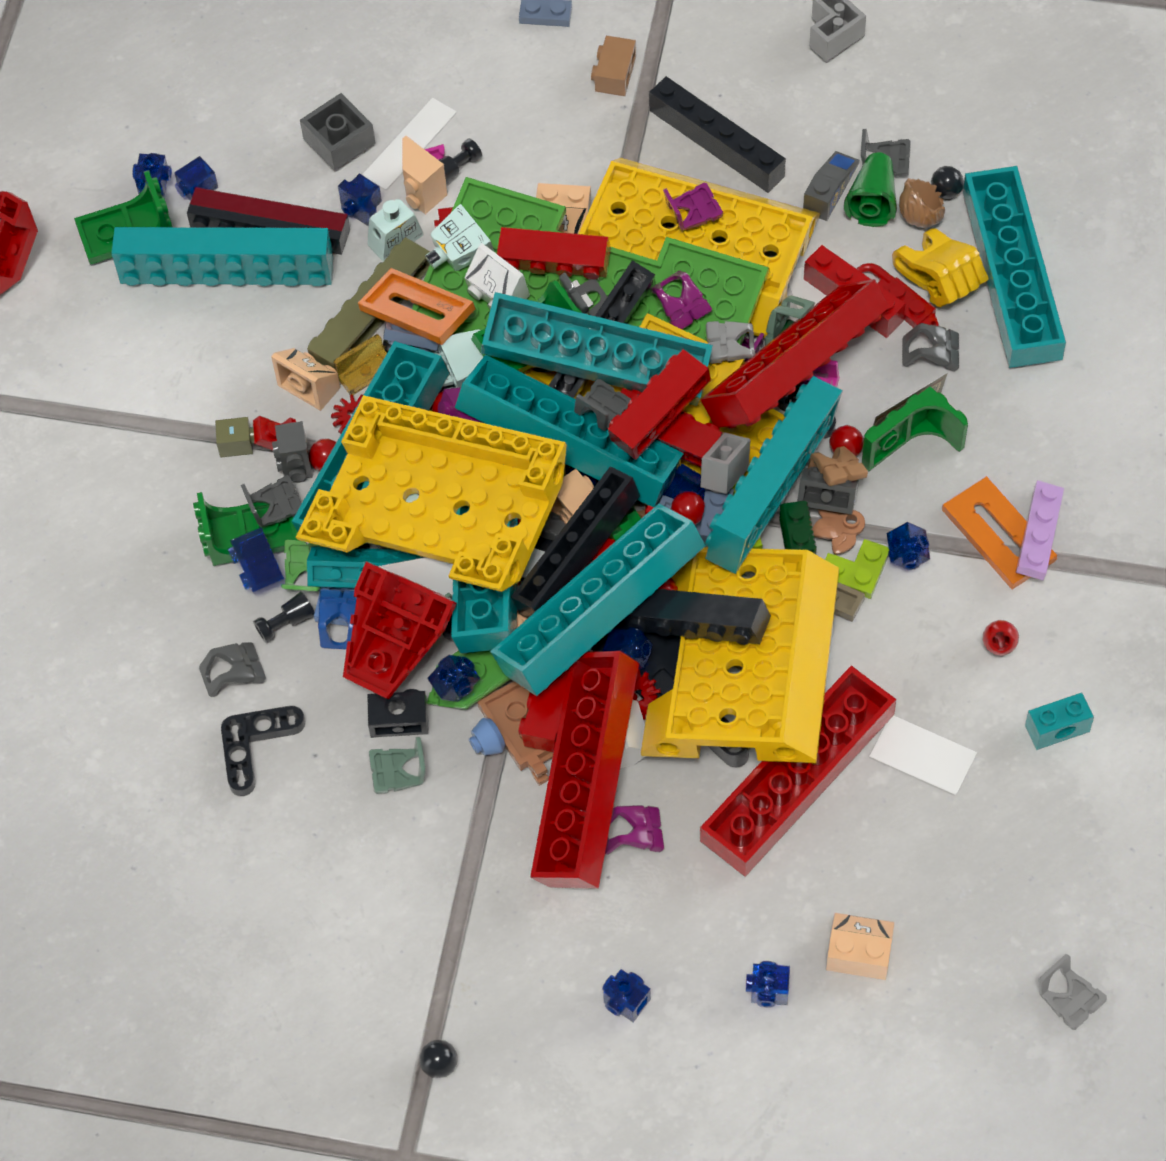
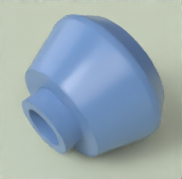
M482 718L471 730L472 737L469 738V742L476 753L481 752L486 756L503 752L506 746L505 741L492 719Z

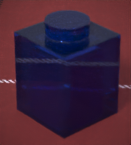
M201 156L174 172L177 192L181 197L184 198L186 196L190 201L196 187L216 190L218 188L215 172Z

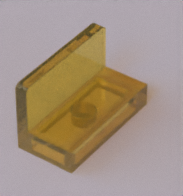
M379 334L374 335L333 361L334 368L338 373L339 382L350 395H354L369 386L387 354L383 349L382 338Z

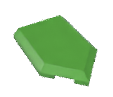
M458 650L436 665L435 679L427 704L468 709L509 681L510 678L503 673L490 652L491 650L460 653Z

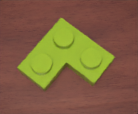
M864 539L855 562L831 553L827 554L825 560L839 567V583L865 594V598L871 599L890 555L891 548Z

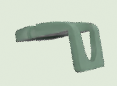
M792 295L787 296L782 301L781 306H777L770 314L766 328L768 334L765 336V346L778 336L790 316L799 319L803 318L814 307L815 302ZM790 303L802 306L803 308H790Z
M416 737L414 749H389L385 751L383 749H371L369 751L370 767L373 772V788L376 794L388 793L389 790H394L395 792L423 784L425 763L420 737ZM416 757L419 758L418 776L411 775L402 769L406 762Z

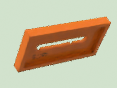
M390 268L358 302L360 311L441 345L475 310L473 301L393 268ZM400 297L407 301L410 300L412 303L438 314H444L445 317L441 320L434 319L391 301V298Z
M986 476L944 503L942 511L1013 590L1031 577L1016 573L1019 557L1008 546L1004 545V542L993 529L975 512L974 507L976 505L983 506L1020 549L1027 521ZM1052 549L1048 566L1057 560V554Z

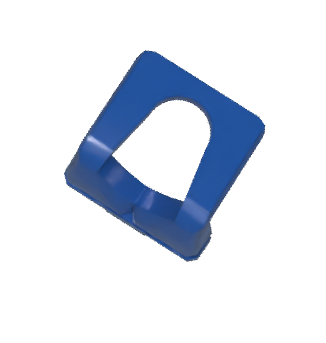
M322 589L320 591L318 632L322 648L346 649L347 641H351L353 624H350L351 614L354 615L357 599L354 597V591H344L343 593L341 590ZM339 616L349 626L347 640L344 642L333 641L327 629V625Z

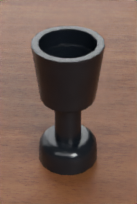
M466 139L461 145L462 151L453 158L445 156L439 159L444 164L446 184L459 173L458 166L467 160L476 162L482 158L481 149L474 140Z
M302 591L281 606L282 612L268 621L263 617L253 621L257 632L265 643L274 637L273 630L287 622L295 625L314 616V609Z

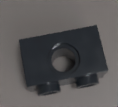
M407 689L404 692H394L389 699L376 693L367 694L368 728L371 738L428 734V710L425 691ZM396 709L404 710L401 714H392Z

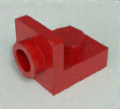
M258 416L253 420L254 444L273 450L272 442L277 441L275 425L296 422V419L290 417L283 423H278Z

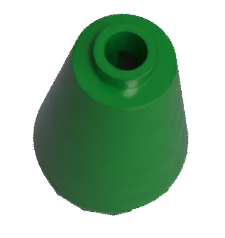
M882 152L868 155L844 200L846 215L850 219L851 216L858 219V224L863 226H884L888 223V220L894 219L896 216L897 203L892 159Z

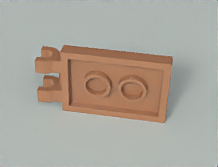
M514 681L482 698L477 704L484 717L492 719L498 727L505 741V748L520 771L529 767L535 781L540 786L549 779L546 774L548 772L547 768L543 763L553 758V752L524 746L522 736L519 735L518 730L521 719L527 716V699L530 691Z

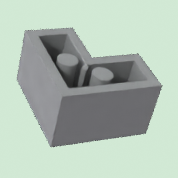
M813 0L812 19L817 23L810 27L809 47L827 62L865 36L866 15L849 0Z

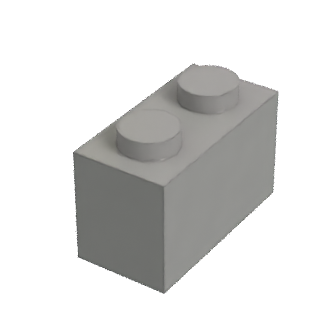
M724 432L702 457L701 487L709 489L714 493L727 494L749 467L750 439Z

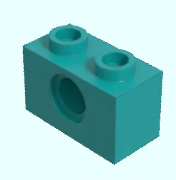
M1081 692L1028 710L1025 727L1036 750L1089 733L1094 716Z

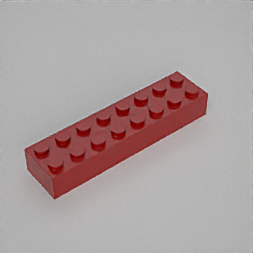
M876 280L838 286L818 302L803 318L796 320L700 400L713 424L718 428L728 426L731 429L741 424L751 426L761 419V414L775 408L779 404L778 400L793 393L798 383L811 378L816 368L826 365L831 361L830 357L834 353L847 348V342L861 336L865 332L864 328L879 321L882 318L881 314L889 306Z
M621 651L586 652L569 668L530 878L550 888L599 889L639 667L637 661Z
M851 665L824 695L817 762L761 761L700 827V842L746 877L894 716L897 699Z

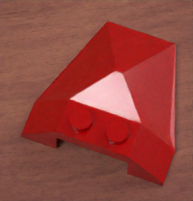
M7 191L0 192V295L21 280L38 232L28 202Z
M366 562L354 590V597L357 599L354 615L351 614L350 624H353L351 641H347L343 678L389 699L445 631L456 602L410 579Z

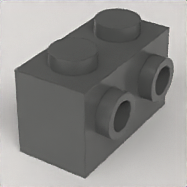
M303 421L275 425L277 441L272 442L278 472H283L284 476H290L294 482L312 478L309 449Z
M817 467L804 468L800 479L797 501H807L809 508L852 515L859 480H847L846 483L829 486L823 478L824 475L820 473Z

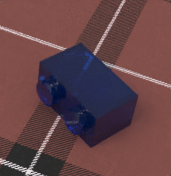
M262 527L230 540L232 547L228 548L233 563L239 562L244 573L239 574L245 590L251 588L252 592L256 593L284 580Z

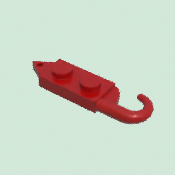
M866 263L857 267V270L862 273L870 272L880 279L877 284L906 303L904 321L914 328L921 323L939 326L935 315L936 308L899 278H894L881 266L874 263Z

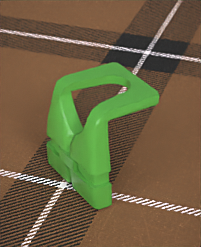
M286 540L284 553H286L285 584H281V587L283 589L320 591L321 587L294 585V581L300 573L305 570L307 571V558L311 547L324 546L312 543L307 544L299 540Z

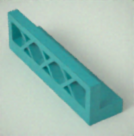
M311 547L307 558V585L355 588L366 562L382 566L424 557L395 549L355 548L347 553L328 547Z

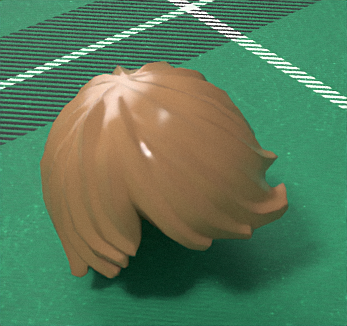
M908 178L906 180L903 192L900 195L899 207L907 223L916 225V227L927 228L938 224L943 219L945 214V207H943L944 199L940 198L941 192H935L936 185H931L929 182L920 179Z

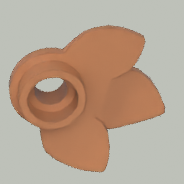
M818 509L821 519L813 526L814 536L832 539V550L835 555L842 554L853 548L856 543V536L865 528L864 516L856 510H853L851 515ZM848 520H853V521H855L856 523H854V524H849V523H847V521H848Z

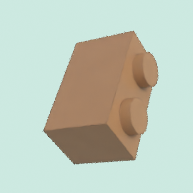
M606 35L604 44L598 47V65H593L591 80L595 81V92L626 96L636 59V40Z

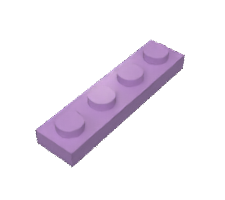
M1037 480L1034 486L1016 573L1044 580L1064 488Z

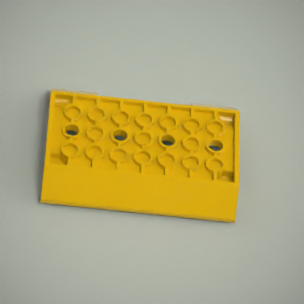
M618 158L611 161L579 234L606 236L609 238L611 247L653 260L658 259L665 238L669 237L769 267L767 279L750 324L753 325L754 335L759 336L762 332L765 338L768 334L766 328L770 314L777 306H781L782 301L787 297L789 280L799 256H804L820 213L628 159ZM704 182L707 183L714 195V199L717 200L723 211V217L713 222L710 220L702 226L681 230L677 224L673 209H669L666 204L663 189L667 188L672 199H675L689 190H694L696 186ZM616 208L624 209L625 212L622 214H614L612 210H615ZM678 209L681 214L682 221H684V219L687 217L689 213V210ZM666 222L674 223L676 226L667 229L664 228L662 225ZM721 236L724 237L726 241L723 243H717L712 239ZM774 251L777 255L775 257H767L764 253Z
M363 395L341 441L348 454L330 492L318 489L296 538L300 541L347 553L368 542L451 563L453 566L448 575L450 579L502 592L519 582L563 484L567 445L565 442ZM361 482H369L367 488L356 490ZM419 494L417 500L406 502L409 495ZM460 507H470L467 513L462 515L456 514ZM514 518L521 519L519 525L515 527L507 526L510 520Z
M704 547L671 577L676 582L678 591L763 599L771 617L760 644L748 643L743 645L732 641L715 642L710 639H688L681 636L673 689L648 704L641 756L699 758L701 746L755 748L758 761L816 763L839 567L809 550L751 549L735 574L705 559L708 548ZM751 571L756 573L752 578L746 579L741 577L745 572ZM733 666H740L743 668L739 673L736 674L728 672V670ZM725 715L736 716L732 722L725 723L721 721Z

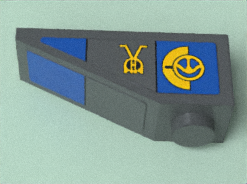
M835 151L816 172L804 193L803 208L820 213L819 219L828 221L860 160Z

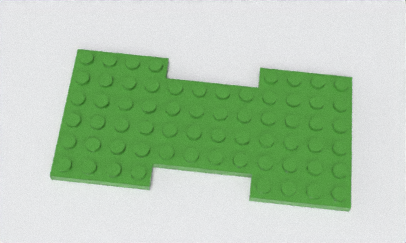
M465 177L452 209L453 211L460 204L465 208L490 239L496 254L501 227L561 232L559 228L566 213L565 206L469 177ZM666 237L657 260L611 247L607 276L599 277L596 280L608 297L632 260L655 274L651 287L679 270L686 272L702 292V297L707 299L712 307V311L698 320L693 319L692 324L682 330L707 341V322L719 321V323H725V321L750 323L767 279L769 267ZM446 260L435 269L430 265L423 281L471 300L475 306V310L452 335L486 328L490 309L487 306L488 303L482 298L480 300L475 299L467 291L468 286L464 277L470 265L455 271ZM518 270L524 275L530 296L527 300L536 302L544 294L549 282L553 280L558 281L560 284V276L556 273L534 274L529 270ZM572 274L569 277L571 282L577 280L580 285L589 280L583 275ZM677 279L667 283L662 287L663 291L673 297H680L682 280ZM649 289L627 324L640 327L647 313L669 323L670 319L666 316L658 296L651 293ZM596 292L587 294L593 302V305L588 307L589 310L600 301V295ZM414 304L412 308L437 320L445 317L444 314H438L417 304ZM746 333L739 337L736 342L742 345Z

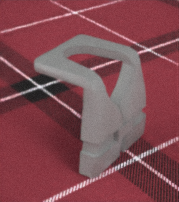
M719 321L706 323L707 342L713 345L709 360L710 364L722 363L724 360L729 362L751 358L755 355L752 324L725 321V323H719ZM749 332L750 349L736 342L739 337Z
M1065 954L1039 979L1041 997L1059 1017L1064 1019V1023L1072 1030H1076L1088 1019L1089 1013H1094L1107 1000V995L1098 988H1093L1091 983L1071 970V957L1068 954ZM1058 969L1061 970L1067 979L1068 993H1055L1048 990L1050 979Z

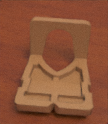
M844 446L837 447L832 458L820 452L811 453L808 469L810 467H817L820 473L824 475L823 478L829 486L846 483L847 480L854 481L867 478L868 470L863 463H859V459Z

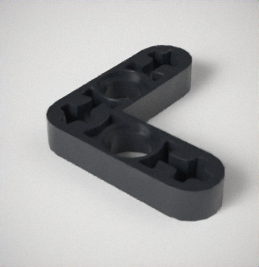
M284 706L232 715L223 720L221 734L227 780L230 790L234 795L247 796L255 788L250 742L300 733L305 727V717L299 707ZM289 716L295 717V724L289 725ZM278 717H279V721H280V722H279V723H280V727H279V728H277V724H276V721H275V718H278ZM259 720H269L271 722L270 728L265 731L257 730L255 725ZM234 725L238 726L239 741H234L231 731ZM236 750L246 752L245 758L239 762L232 761L230 759L231 754ZM237 770L243 771L245 778L244 786H239L237 783L239 782Z

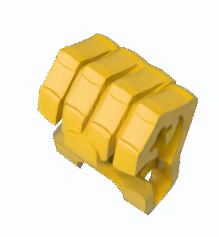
M931 228L923 233V251L914 250L904 245L896 249L892 254L894 267L907 279L922 289L927 290L931 296L929 302L938 307H943L946 304L953 303L958 298L965 297L969 292L976 290L979 285L989 279L979 252L974 246L953 240L935 228Z

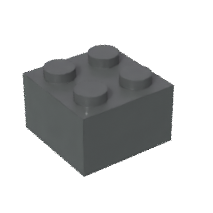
M342 93L300 119L303 139L334 171L375 144L373 124Z

